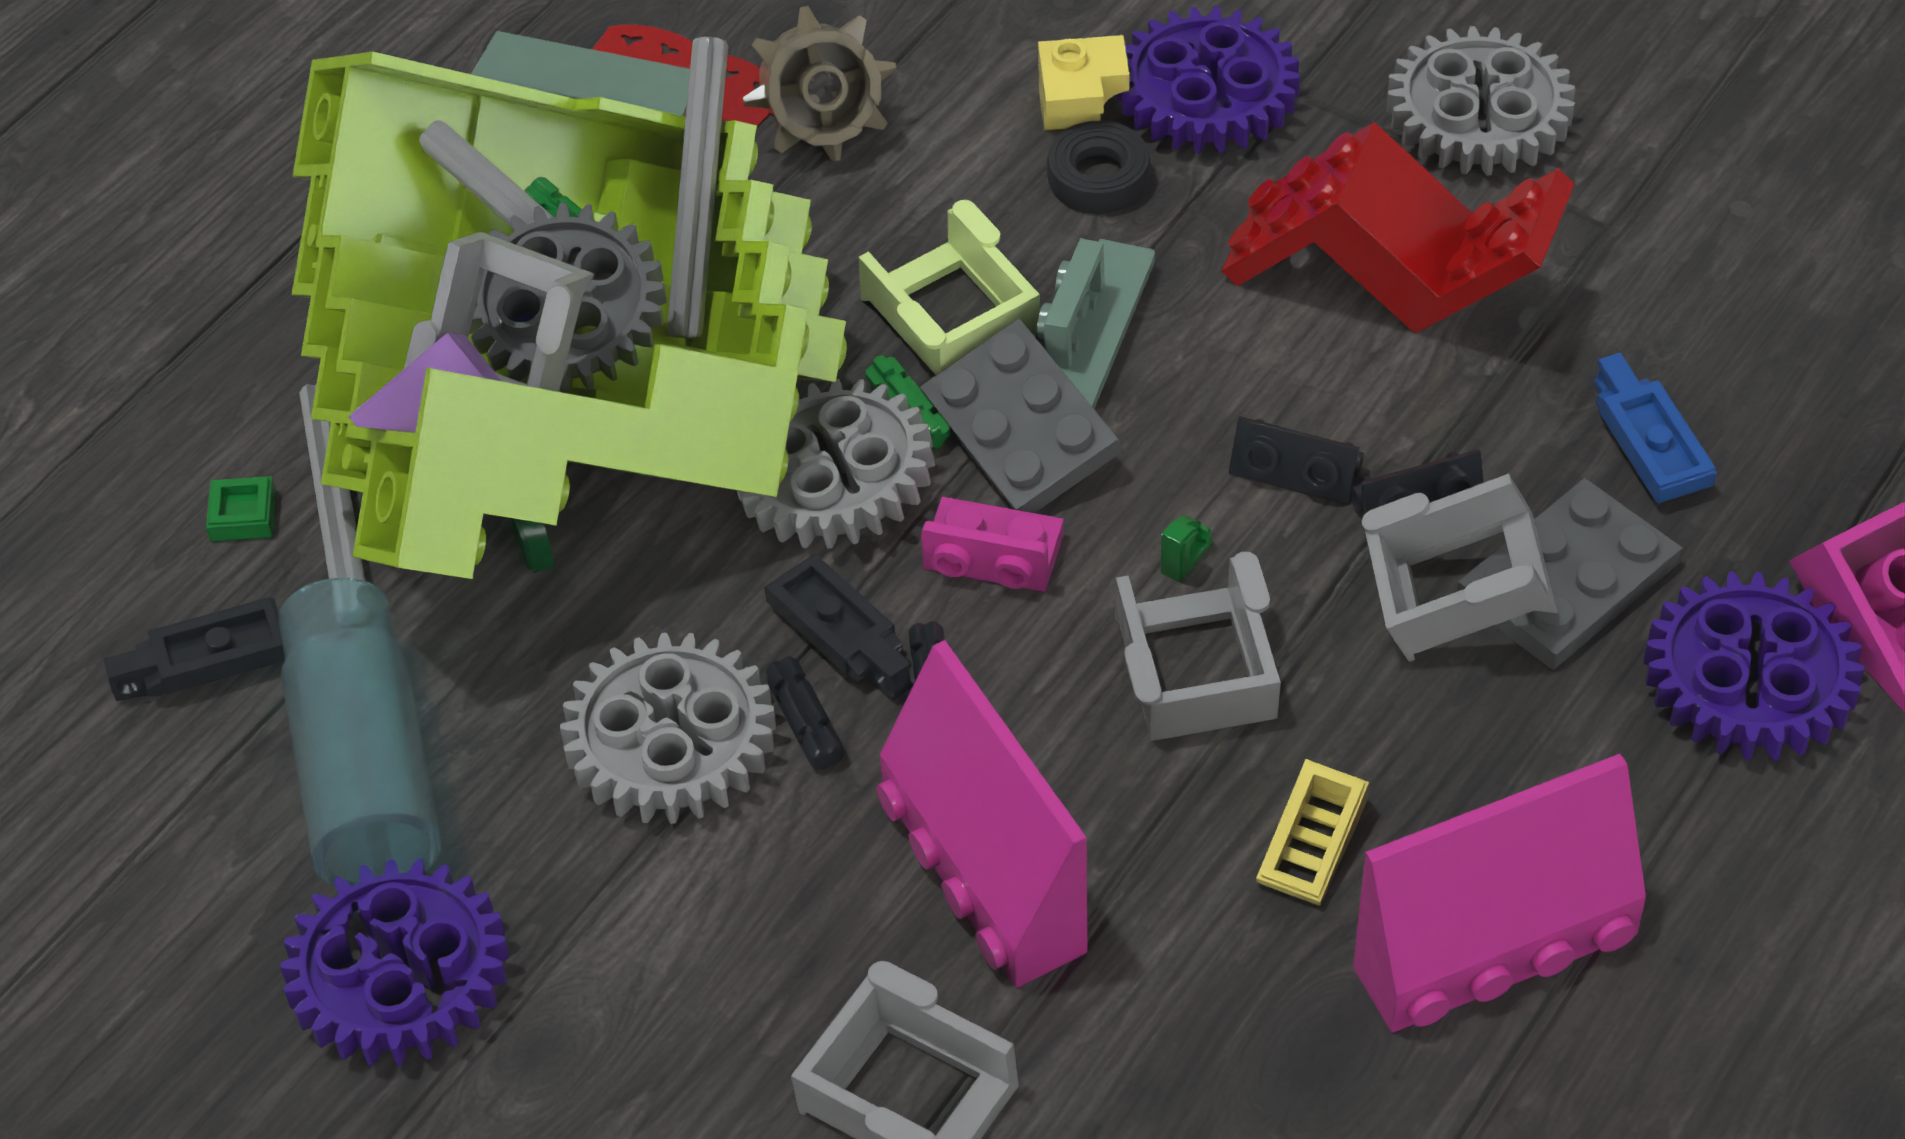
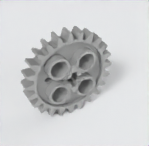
M1470 26L1468 36L1460 38L1452 29H1447L1445 42H1440L1430 35L1426 36L1425 49L1411 45L1408 48L1407 60L1397 59L1395 74H1390L1386 112L1392 115V131H1403L1402 144L1408 146L1419 143L1418 157L1421 159L1434 153L1440 155L1439 168L1443 169L1454 160L1460 162L1461 173L1467 174L1473 164H1481L1486 176H1491L1494 164L1501 163L1506 170L1513 173L1516 169L1517 159L1520 158L1527 164L1534 166L1537 164L1538 151L1552 155L1554 153L1555 141H1565L1567 128L1572 125L1575 102H1573L1575 86L1568 84L1570 71L1568 69H1557L1558 56L1556 54L1540 57L1542 43L1536 42L1526 48L1521 46L1522 34L1520 33L1514 34L1507 41L1500 39V31L1496 27L1490 31L1488 37H1480L1475 26ZM1475 68L1480 69L1482 74L1483 86L1481 97L1482 111L1486 115V132H1482L1479 127V90L1477 85H1474Z
M840 379L832 382L829 392L821 393L814 383L809 384L808 397L799 399L797 412L789 423L785 446L788 453V468L783 481L779 484L777 497L737 491L739 500L743 503L746 516L748 518L756 517L759 529L762 532L775 527L778 540L782 543L797 532L802 548H807L816 536H823L827 549L833 548L837 536L845 533L853 544H857L860 538L859 529L868 527L877 535L882 534L883 529L880 520L887 516L901 522L904 519L901 503L918 505L921 500L917 487L930 486L931 484L928 468L935 466L928 424L923 423L921 411L918 407L909 409L905 394L902 393L890 399L888 388L885 384L880 385L870 394L867 393L864 379H859L850 391H843ZM813 432H817L826 444L828 453L820 451L817 437ZM839 472L842 474L846 473L849 486L853 492H856L855 494L848 492L841 482Z
M661 633L657 648L649 649L645 642L638 637L634 639L635 653L626 656L615 647L610 649L612 665L609 668L591 662L589 670L592 683L574 681L572 685L576 700L564 702L563 710L566 722L560 724V731L568 769H574L577 786L580 789L591 786L595 804L600 805L613 797L616 815L619 817L625 815L634 805L639 806L642 823H648L656 809H665L670 824H674L677 822L679 811L682 807L689 806L692 813L698 819L703 818V801L710 798L716 804L726 808L729 806L726 790L729 786L747 793L750 790L748 772L764 773L765 762L763 753L773 752L774 750L772 730L776 729L774 706L771 703L769 686L760 684L758 667L754 665L743 668L742 654L739 650H735L722 658L720 642L717 639H713L703 650L696 649L693 633H688L681 646H672L668 634Z

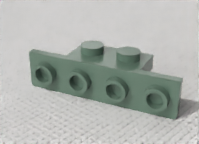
M1080 238L1071 261L1063 260L1060 264L1055 284L1056 295L1052 303L1045 302L1041 308L1037 323V337L1044 339L1045 350L1093 409H1095L1154 266L1155 251L1149 248L1100 239L1097 242Z

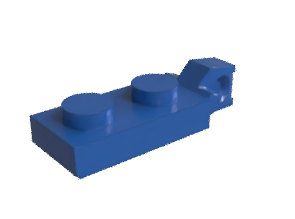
M1621 353L1598 359L1599 367L1597 378H1594V385L1599 392L1596 404L1600 410V415L1656 503L1659 504L1714 486L1717 474L1716 467L1659 380L1650 382L1648 379L1639 381Z

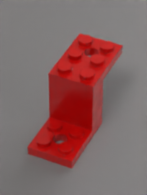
M1373 122L1354 135L1349 132L1343 133L1329 146L1326 152L1313 159L1310 156L1302 158L1294 165L1288 175L1274 182L1272 179H1268L1263 182L1248 200V206L1251 210L1245 222L1235 230L1229 239L1228 246L1232 249L1221 272L1236 286H1239L1314 242L1416 334L1541 268L1575 183L1557 168L1536 181L1532 178L1523 181L1509 196L1494 204L1491 202L1483 203L1472 213L1378 124Z

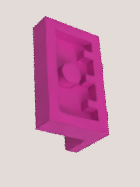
M942 497L934 521H926L921 532L923 569L939 572L949 577L962 576L999 583L1013 589L1026 588L1046 592L1064 536V519Z

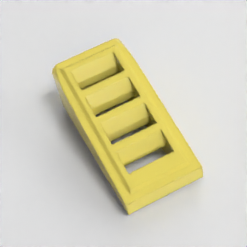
M1305 759L1256 877V882L1321 906L1369 797V782ZM1314 796L1344 808L1341 815H1337L1308 803L1311 797ZM1304 817L1334 828L1332 837L1300 826L1301 818ZM1292 838L1326 850L1323 859L1288 847ZM1282 859L1317 872L1313 883L1278 871Z

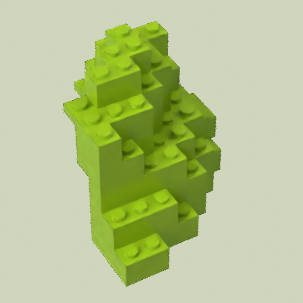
M373 51L312 60L292 176L311 181L292 295L311 298L301 356L320 359L311 419L331 423L321 484L363 492L352 557L397 568L472 579L474 566L481 561L486 546V533L481 526L483 513L557 525L558 514L564 509L569 496V478L565 474L567 462L777 497L779 484L783 481L788 468V453L785 446L789 423L794 418L799 404L796 381L797 379L836 382L837 372L845 360L847 351L846 339L844 337L846 321L819 315L820 308L824 305L829 290V281L826 276L828 259L802 254V250L808 243L811 234L812 224L808 215L811 200L774 192L773 184L748 180V176L755 168L758 157V147L754 141L757 125L736 120L722 121L703 334L695 339L678 338L668 334L667 324L685 116L604 97L570 98ZM438 120L444 121L523 191L536 178L546 177L559 189L563 196L569 197L581 209L586 204L592 205L596 222H599L612 211L616 213L618 231L625 226L634 224L637 229L639 242L650 241L652 244L653 261H660L664 281L661 283L665 287L667 303L660 305L664 323L663 326L650 327L654 340L652 348L634 344L638 358L636 366L629 365L620 359L615 362L618 378L615 381H612L602 371L593 373V390L588 391L579 377L572 378L568 392L562 393L560 389L557 392L426 368L415 433L357 427L349 418V415L404 370L415 325L422 321L431 320L448 242L479 232L490 235L489 232L493 229L507 236L513 233V229L508 223L423 150L419 141L420 136L433 122ZM585 326L579 328L574 333L587 334L594 331L597 327ZM469 334L468 339L473 344L471 338L473 334ZM487 353L481 354V356L489 364L486 356ZM506 366L495 372L509 378ZM523 378L520 382L527 385L525 378Z

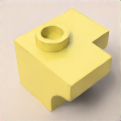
M1123 35L1038 42L1039 95L1044 131L1064 130L1084 122L1101 121L1105 102L1114 95L1129 91V69Z

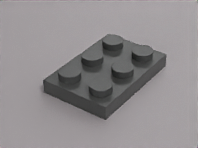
M1020 318L920 386L921 391L935 407L936 413L939 412L951 428L952 434L1013 510L1030 513L1037 512L1123 452L1116 435Z
M1584 478L1534 519L1558 613L1532 611L1493 626L1554 671L1680 563L1683 547ZM1504 543L1459 580L1457 592L1465 589L1476 580L1512 568L1507 543Z

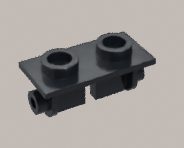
M1239 416L1229 473L1348 505L1350 501V487L1353 485L1354 476H1358L1360 473L1364 452H1360V447L1354 446V443H1342L1265 423L1262 419L1253 420Z
M1477 449L1463 454L1452 452L1448 453L1445 459L1372 479L1369 476L1361 477L1359 485L1350 487L1352 504L1357 511L1364 509L1365 515L1372 509L1415 493L1426 495L1431 503L1482 484L1484 482L1481 451Z

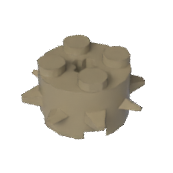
M803 6L799 9L797 27L782 33L775 41L760 38L754 40L752 46L763 60L759 69V87L744 96L743 102L744 106L766 108L768 113L779 122L774 149L778 152L783 153L802 139L812 145H822L831 161L834 162L840 160L842 143L857 136L863 130V126L884 130L887 121L876 108V105L878 106L881 100V81L895 73L897 66L894 62L874 60L873 55L862 46L867 22L862 16H856L838 29L825 23H818L809 6ZM822 72L825 76L831 78V84L823 85L825 93L817 96L808 88L810 81H814L813 76Z

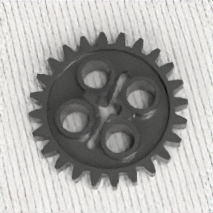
M562 202L557 209L555 218L548 219L542 208L537 206L534 207V223L526 225L520 218L514 215L510 217L513 229L512 234L507 236L494 229L489 232L491 236L570 264L574 253H579L573 266L592 272L594 276L601 273L613 274L604 280L592 279L582 296L574 332L585 326L597 328L587 334L573 333L560 385V392L567 393L570 388L571 379L579 377L588 391L593 390V373L602 371L609 379L615 381L618 379L615 362L619 359L632 366L638 364L634 344L642 347H653L654 340L650 327L663 326L664 323L660 306L667 303L665 287L661 283L664 281L660 261H653L652 244L650 241L639 242L637 229L634 224L625 226L618 231L616 213L612 211L599 222H596L592 205L590 204L585 205L578 217H570L566 202ZM484 269L469 334H473L471 338L477 351L480 354L487 353L489 366L494 372L507 366L509 378L520 382L531 371L537 346L536 336L547 292ZM525 314L536 315L533 319L526 322H514L519 316Z

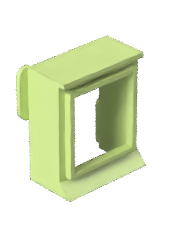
M969 200L957 201L952 209L948 210L947 243L888 273L870 252L859 256L860 300L870 301L935 375L944 371L1019 318L1034 336L1037 335V323L1040 314V294L996 248L995 245L1000 241L999 230ZM962 268L996 307L945 334L921 305L913 301L908 295Z

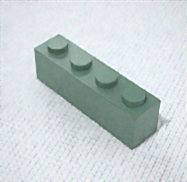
M496 31L471 73L472 75L570 98L604 97L686 117L690 69Z

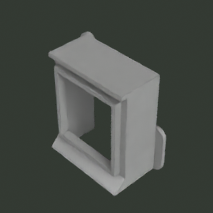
M483 232L448 242L431 320L422 321L415 325L404 369L446 333L461 334L468 338L484 269L547 292L536 336V351L527 385L497 374V376L503 382L559 392L582 296L594 273Z
M1510 474L1431 503L1426 495L1415 493L1372 509L1362 518V526L1366 533L1386 629L1409 662L1415 660L1414 654L1532 611L1558 613L1533 513ZM1504 532L1512 568L1476 580L1461 591L1419 606L1410 566Z
M1240 552L1235 557L1230 558L1228 588L1136 604L1129 575L1116 578L1115 620L1121 629L1126 648L1124 659L1135 699L1142 706L1148 728L1149 742L1277 719L1281 682L1260 615L1261 612L1268 609L1270 596L1259 560L1255 554ZM1231 619L1248 677L1161 692L1159 679L1145 634Z
M879 961L869 968L867 977L791 1075L798 1111L803 1116L809 1113L855 1139H981L1019 1087L1014 1044L937 1005V989L931 983L887 961ZM887 1033L977 1078L936 1136L931 1131L884 1107H877L845 1090Z

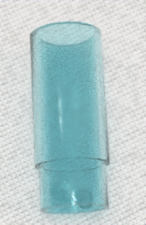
M331 578L306 585L293 593L285 601L280 609L278 620L285 657L281 670V680L313 869L323 881L332 886H335L334 878L338 876L352 886L359 883V870L362 865H366L375 877L384 875L388 859L393 858L398 866L399 873H408L417 858L423 860L425 870H427L438 858L442 840L404 650L395 639L387 597L375 585L354 578Z

